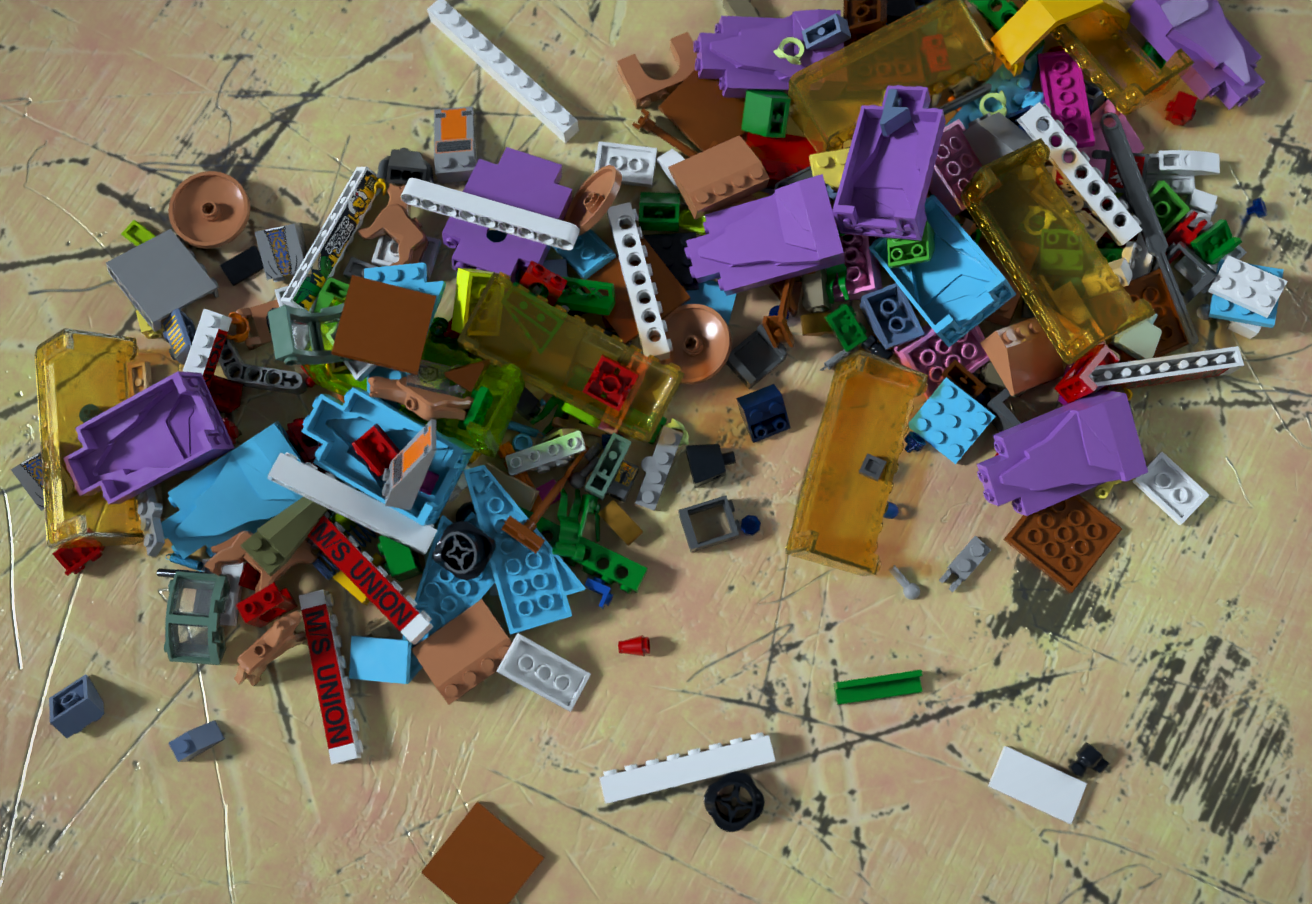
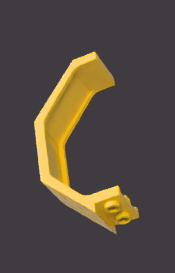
M1028 0L990 40L995 44L993 49L995 55L1000 58L1005 64L1006 69L1015 77L1022 73L1027 55L1057 26L1099 9L1117 31L1121 33L1126 31L1131 15L1118 0Z

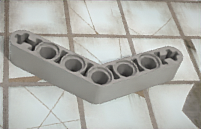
M226 338L218 361L225 376L230 381L241 383L245 387L301 395L307 390L308 386L305 383V379L297 372L244 364L233 340ZM232 353L231 358L229 360H225V357L228 354ZM240 370L239 376L233 378L234 373ZM256 374H260V377L253 381V377ZM280 377L278 383L272 384L274 378Z

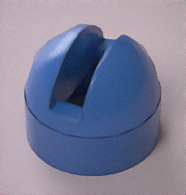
M886 501L883 505L881 516L893 519L898 515L899 508L896 504Z

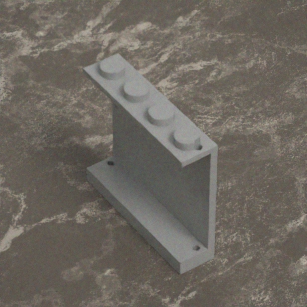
M171 229L106 262L110 276L154 332L162 329L160 320L168 317L175 309H182L209 293L213 294L215 298L219 297L217 281L207 275L205 266L195 260L196 257L190 248L187 249L184 246L183 239L178 234L175 235Z

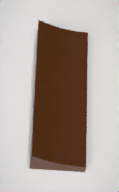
M844 0L843 18L847 20L850 34H887V0Z

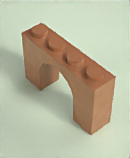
M688 32L670 39V50L679 69L669 79L655 80L647 76L635 54L617 61L618 72L636 109L647 107L654 101L666 99L695 70L697 53H694V43Z

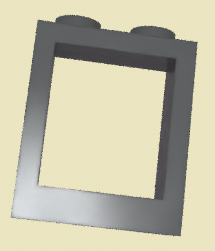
M1182 241L1178 244L1173 242L1166 250L1168 260L1178 250H1181L1206 273L1185 294L1180 290L1186 306L1217 276V273ZM1157 259L1152 263L1150 272L1160 268Z
M726 495L678 510L691 553L739 537L741 526L738 519L734 520L732 512H735L732 500L728 501ZM723 506L731 533L698 543L689 515Z

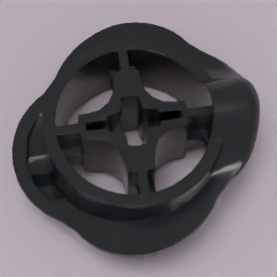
M458 521L445 529L433 552V560L459 579H474L482 574L487 563L490 561L496 549V542L472 523Z
M740 771L726 774L719 781L710 785L704 795V806L707 812L711 815L715 824L727 832L739 831L750 822L756 820L762 814L765 804L763 794L757 788L753 779L748 774ZM734 785L731 793L718 795L719 791L724 787ZM740 787L748 791L752 802L741 796ZM733 797L737 798L738 803H736V806L732 805ZM717 802H721V805L728 808V816L719 810ZM746 808L750 809V811L745 816L735 818V814L738 810H746Z

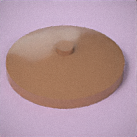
M612 165L604 166L592 174L575 193L563 221L575 224L580 229L578 236L590 230L608 211L619 192L622 182L621 172Z
M217 171L200 172L185 179L172 194L168 209L169 220L175 232L188 244L198 248H217L230 243L242 233L249 220L250 201L244 188L233 177Z
M687 304L676 308L662 319L667 324L668 332H665L666 339L671 340L673 351H670L669 359L655 362L662 373L669 375L677 383L687 385L705 382L719 373L729 358L732 338L728 324L717 311L701 304ZM653 335V342L660 340L659 336Z

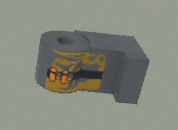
M624 460L607 491L608 496L625 503L640 467Z

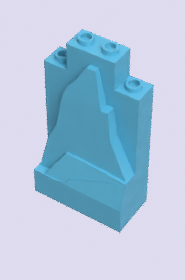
M933 194L926 198L925 201L926 221L934 229L935 251L930 261L889 268L887 237L876 239L868 248L935 333L950 347L1013 298L1016 293L1002 273Z
M352 387V389L348 390L344 397V403L329 394H320L313 402L312 406L314 408L312 412L304 419V427L301 431L323 444L316 450V458L313 463L385 504V497L382 496V491L386 481H383V475L379 477L370 470L366 461L356 453L352 443L378 423L401 451L422 430L425 424L379 398L370 397V393L361 388ZM436 431V452L428 470L438 474L439 478L431 495L419 491L411 511L391 508L422 526L436 523L475 449L455 437H447Z
M279 421L265 428L168 492L169 502L173 507H178L179 511L163 520L161 525L164 538H168L173 544L171 546L172 550L177 556L181 555L184 559L206 545V552L212 558L217 553H213L211 547L229 540L242 531H249L254 534L257 532L256 529L303 497L267 479L280 452L286 454V452L291 453L298 458L297 461L305 464L289 441L290 437Z

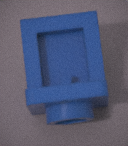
M593 577V580L587 578L584 585L585 588L603 595L599 608L604 609L605 605L609 606L614 595L611 594L612 589L604 585L605 581L597 577Z

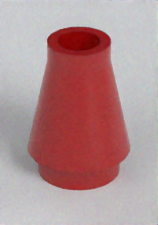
M641 635L619 641V653L638 656L650 654L649 637Z

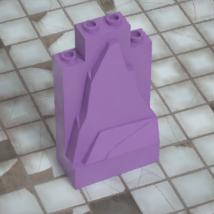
M1135 0L1127 10L1131 15V23L1200 100L1208 96L1212 98L1216 95L1230 110L1236 105L1241 107L1249 100L1248 98L1253 99L1261 92L1259 88L1265 81L1254 69L1257 67L1256 63L1262 57L1224 16L1217 0Z
M824 9L793 11L792 15L785 18L721 16L719 23L715 25V33H700L697 40L694 41L693 50L694 53H697L695 70L698 71V78L720 79L719 88L722 90L723 97L745 98L746 90L785 92L793 100L836 101L848 83L844 42L835 47L807 50L802 31L835 13L841 16V11ZM794 37L802 42L804 53L800 59L801 65L791 64L786 58L781 59L774 54L773 51L778 49L783 39ZM788 43L784 46V53L789 56H795L799 53V47L795 43Z
M887 86L882 106H861L832 210L840 233L922 240L927 220L925 201L946 123L943 109H928L931 101L928 87ZM889 89H897L899 98H902V107L909 108L912 119L890 135L883 136L880 120Z
M823 174L775 189V193L771 196L705 214L706 221L703 222L707 235L686 240L688 247L684 248L687 259H691L692 266L689 267L692 279L696 278L698 283L720 278L717 279L720 291L724 290L726 296L845 263L844 252Z
M177 371L76 427L78 439L83 447L63 459L79 495L89 496L103 491V496L109 505L121 504L179 472L193 470L235 449L202 373Z
M1100 390L993 435L995 440L994 448L999 455L977 464L979 470L977 475L983 483L985 489L983 494L987 502L1000 506L1012 501L1013 509L1025 516L1105 482L1116 480L1127 482L1148 473L1126 393Z

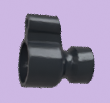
M873 335L869 336L861 345L864 350L871 352L865 367L873 375L895 353L892 349L886 350L882 343L879 344L878 339Z
M1086 742L1077 752V760L1072 761L1068 768L1082 779L1087 773V768H1091L1101 774L1109 765V762L1103 758L1100 752Z

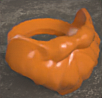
M229 313L228 317L232 318L231 324L236 325V335L231 336L227 334L226 338L237 343L246 341L250 331L248 320L239 313Z

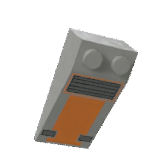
M473 106L434 110L435 174L439 183L468 181L477 164Z
M431 419L393 458L389 468H385L383 481H386L382 491V496L385 497V506L411 511L436 452V420Z

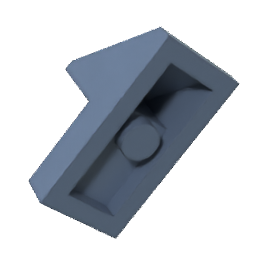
M889 89L880 120L883 136L890 135L912 119L909 108L902 107V98H899L897 89Z

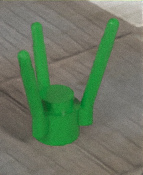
M582 495L579 513L581 511L583 516L578 537H582L587 515H592L595 511L596 541L599 542L600 515L598 513L600 512L601 505L597 504L598 497Z

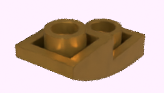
M832 312L801 315L802 334L804 336H822L824 333L834 334L824 318Z
M614 500L598 513L628 546L643 533L642 529Z

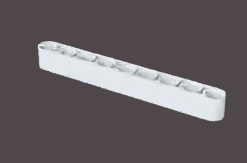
M416 178L408 179L401 194V199L408 205L563 250H572L580 232V229L575 224Z

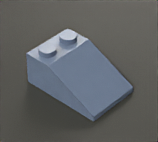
M897 283L861 296L860 308L864 317L886 350L925 335L906 295Z

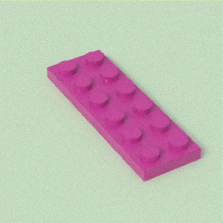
M1078 49L1037 54L1045 104L1052 111L1050 115L1054 120L1058 119L1065 128L1063 131L1067 136L1071 135L1075 139L1077 148L1094 146L1095 138ZM1052 136V146L1058 147L1060 145V139L1057 136Z

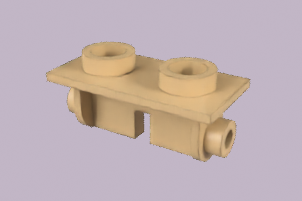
M384 616L368 622L367 627H365V634L371 633L369 637L385 638L390 635L387 627L390 626L394 632L398 629Z

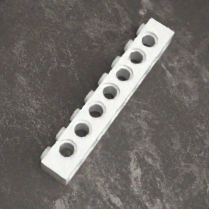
M1037 103L1017 119L1018 123L1077 196L1083 199L1085 206L1098 222L1108 229L1106 232L1118 246H1123L1143 230L1139 226L1141 225L1140 220L1135 215L1131 216L1127 211L1128 205L1122 199L1118 200L1114 195L1116 191L1112 185L1106 184L1102 180L1103 175L1096 167L1093 168L1089 164L1090 158L1084 151L1080 152L1077 149V142L1071 135L1067 136L1065 134L1063 124L1058 119L1054 120L1052 118L1050 108L1045 103ZM1040 120H1044L1047 123L1046 131L1039 130L1038 122ZM1052 136H1057L1060 139L1058 147L1052 146ZM1065 152H1070L1073 155L1071 163L1064 161L1063 156ZM1079 167L1083 168L1086 172L1083 179L1078 178L1076 175ZM1092 183L1098 186V192L1095 195L1089 191ZM1105 199L1111 203L1108 211L1102 208V202ZM1118 215H1121L1124 219L1120 227L1115 224V218Z
M630 202L611 206L607 211L646 364L669 359L670 351H673L671 340L666 339L665 332H668L666 321L661 320L660 313H663L661 302L656 301L655 295L658 294L656 283H651L650 276L653 275L651 264H646L645 257H648L646 246L641 245L640 239H643L641 227L636 226L635 221L638 220L636 208L632 209ZM624 224L630 225L628 229L621 228ZM629 242L635 244V246L631 248L626 247L625 245ZM632 261L640 262L638 266H632L630 263ZM638 279H642L645 281V283L642 285H637L635 281ZM642 298H648L650 299V302L647 304H643L640 302V300ZM651 316L655 318V321L648 323L645 321V318ZM657 335L660 337V340L653 342L650 340V337Z

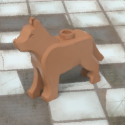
M390 183L387 188L389 195L387 207L379 213L370 227L362 228L357 232L364 241L388 235L399 244V261L392 263L390 266L420 263L428 247V239L421 230L423 226L417 218L411 219V205L406 204L401 199L405 186H396L393 183Z
M379 376L368 378V383L371 385L370 397L397 402L426 421L441 418L464 420L474 401L470 396L463 399L437 393L431 385L421 383L416 376H406L398 380Z
M242 531L229 540L211 547L212 552L217 554L207 561L204 566L210 572L220 576L224 566L241 564L247 561L261 573V578L255 588L256 593L278 581L290 567L299 563L310 565L318 557L312 553V546L308 543L310 538L307 536L290 560L270 577L240 546L253 535L249 531Z
M298 611L276 620L274 625L238 657L237 662L239 666L234 680L239 685L247 678L249 683L255 686L262 680L260 676L270 662L278 658L286 650L301 645L307 640L304 631L298 634L294 631L302 619Z

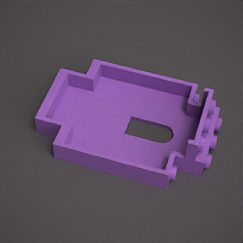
M506 147L498 165L479 159L463 192L562 221L572 202V189L559 185L562 178L561 164ZM449 217L442 231L443 244L450 248H456L451 258L453 270H456L458 273V268L506 274L505 291H508L512 284L516 282V274L519 269L526 272L531 260L543 265L551 248L549 245L507 234L506 238L501 242H492L487 238L489 228Z

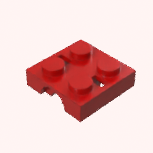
M602 354L582 392L620 411L631 388L639 377V373ZM616 367L621 369L618 375L613 373ZM603 391L607 393L606 398L601 396Z

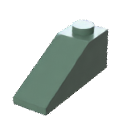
M613 432L585 486V492L604 500L632 443L631 441Z

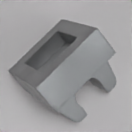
M867 453L859 474L878 482L887 462Z

